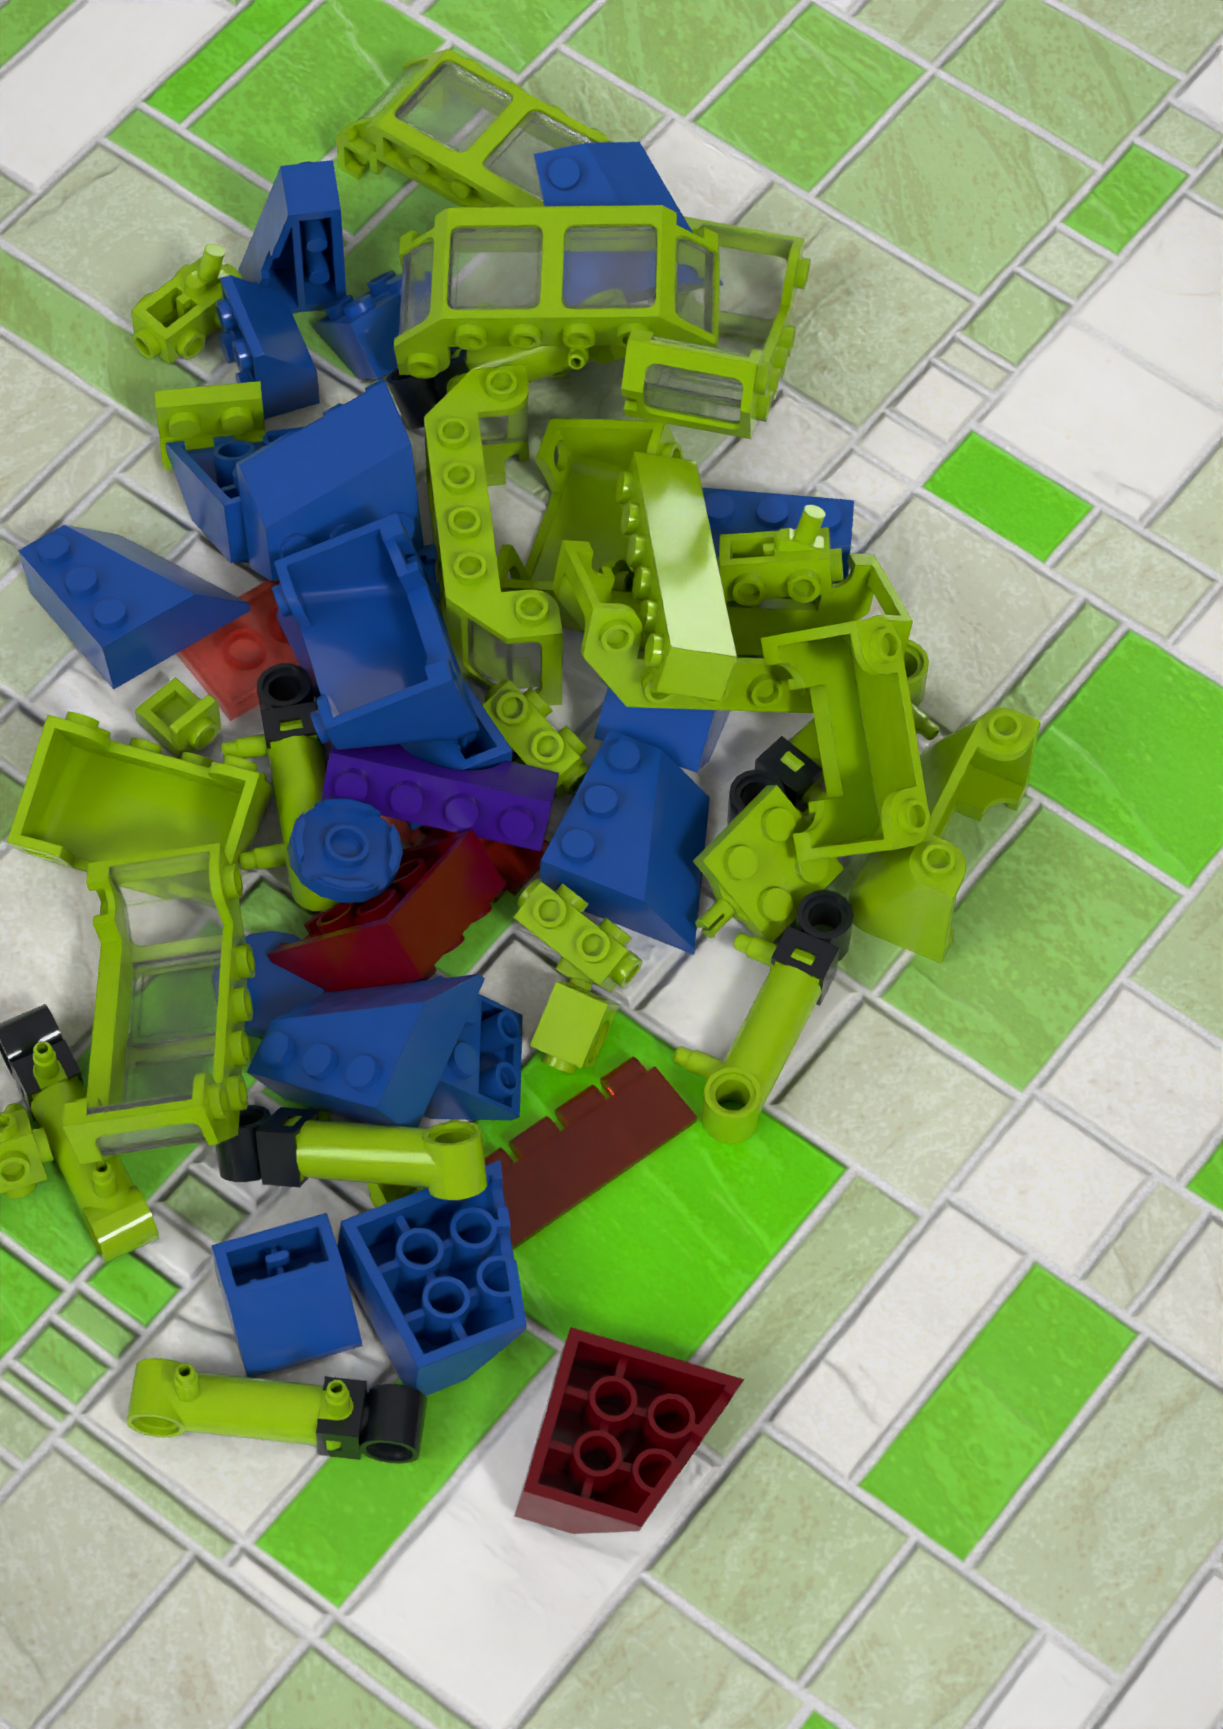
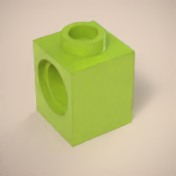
M556 982L530 1046L545 1052L542 1062L563 1072L574 1074L576 1066L581 1069L594 1068L620 1004L570 982Z

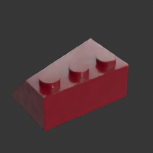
M473 829L403 849L395 880L381 895L364 902L339 903L326 912L317 913L304 924L309 934L302 941L291 944L280 943L267 956L273 964L324 989L325 992L425 981L431 978L437 971L435 964L444 954L457 948L464 941V931L472 923L480 920L491 911L492 905L490 902L506 884Z
M570 1327L559 1358L514 1517L571 1534L640 1531L738 1391L744 1379Z

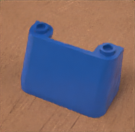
M398 513L274 561L280 584L272 587L274 597L282 615L287 617L293 614L301 629L321 694L320 697H317L319 709L310 712L322 744L332 741L337 750L453 740L480 731L433 586Z

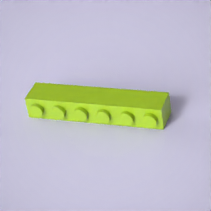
M634 451L628 472L621 471L618 476L615 500L616 503H621L623 507L621 533L628 535L627 566L633 567L635 574L632 595L633 599L640 602L639 618L647 640L644 654L645 666L652 668L655 690L657 692L721 701L737 655L697 462Z

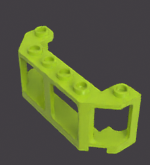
M562 540L552 589L557 600L585 631L581 646L582 656L626 707L813 713L809 687L789 691L788 679H794L790 672L781 665L765 666L764 658L737 657L721 701L657 692L655 690L652 668L645 666L644 654H638L639 651H645L647 643L639 618L641 609L639 600L633 599L632 592L613 591L615 576L610 567L600 566L599 572L592 568L594 552L589 541ZM849 554L847 563L851 571L843 581L833 584V595H819L815 600L807 603L797 602L788 598L763 599L761 603L755 606H743L736 601L726 602L736 655L763 656L760 639L763 637L860 620L869 613L873 595H875L886 615H876L870 618H885L893 624L900 636L904 657L913 620L876 556L871 554Z

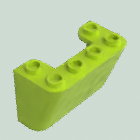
M550 418L535 461L552 491V496L525 567L513 545L502 544L497 558L501 592L529 589L546 592L556 600L559 606L562 627L584 633L585 631L557 600L552 589L562 540L589 541L594 552L592 568L599 572L600 566L610 567L615 576L613 591L632 592L635 574L634 568L627 566L626 558L629 541L628 535L621 533L623 507L621 503H616L615 500L617 479L621 471L628 472L634 451L684 459L682 447L676 442L667 423L649 420ZM556 445L558 447L559 453L557 466H555L554 462V451ZM508 571L510 572L511 579H506Z
M70 711L67 712L65 719L47 715L9 833L8 844L25 854L87 872L88 863L221 842L229 864H237L241 873L239 855L242 852L250 851L274 792L272 786L266 781L267 776L256 771L257 764L231 755H225L223 763H218L207 757L190 752H183L181 759L161 754L162 746L144 739L132 737L129 745L112 741L110 739L111 733L99 728V721L92 717ZM209 867L121 881L216 908L210 888Z

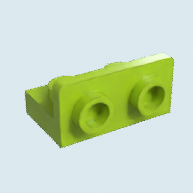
M260 381L154 391L162 467L166 471L173 470L172 463L167 454L166 443L185 441V449L191 450L214 447L213 437L233 435L234 440L252 443L262 441L263 436L266 434Z

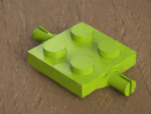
M778 785L766 786L693 860L710 882L717 900L695 921L698 928H703L701 932L711 939L733 917L744 923L754 936L773 943L785 931L787 926L796 919L799 903L803 898L814 891L824 890L844 869L836 857L797 862L793 834L807 830L813 823L816 812L810 813L809 807L804 812L796 809ZM820 793L816 800L826 799L827 793Z

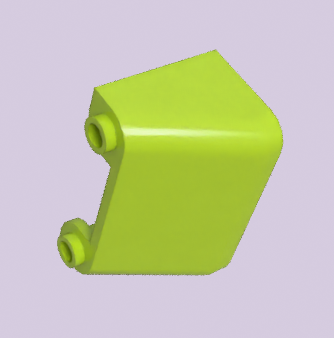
M876 617L760 638L765 666L781 665L794 678L788 679L789 691L809 687L827 798L808 802L809 812H816L813 823L807 830L793 834L797 862L896 850L922 842L928 832L930 813L902 642L893 624L885 618Z
M992 709L921 753L920 761L930 813L927 835L922 842L914 846L868 854L851 888L848 900L853 910V924L857 928L942 964L953 942L954 930L951 929L956 895L963 883L967 867L965 856L961 850L949 841L942 839L955 812L981 822L987 809L996 804L1007 803L1008 808L1018 810L1028 788L1041 720L1014 709Z

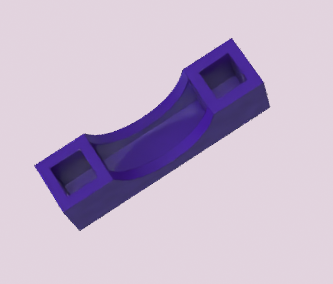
M400 744L337 750L333 745L329 755L321 801L334 798H350L372 805L382 812V816L457 833L473 829L479 838L541 851L550 819L559 773L509 761H503L497 766L483 770H455L422 761L407 752Z

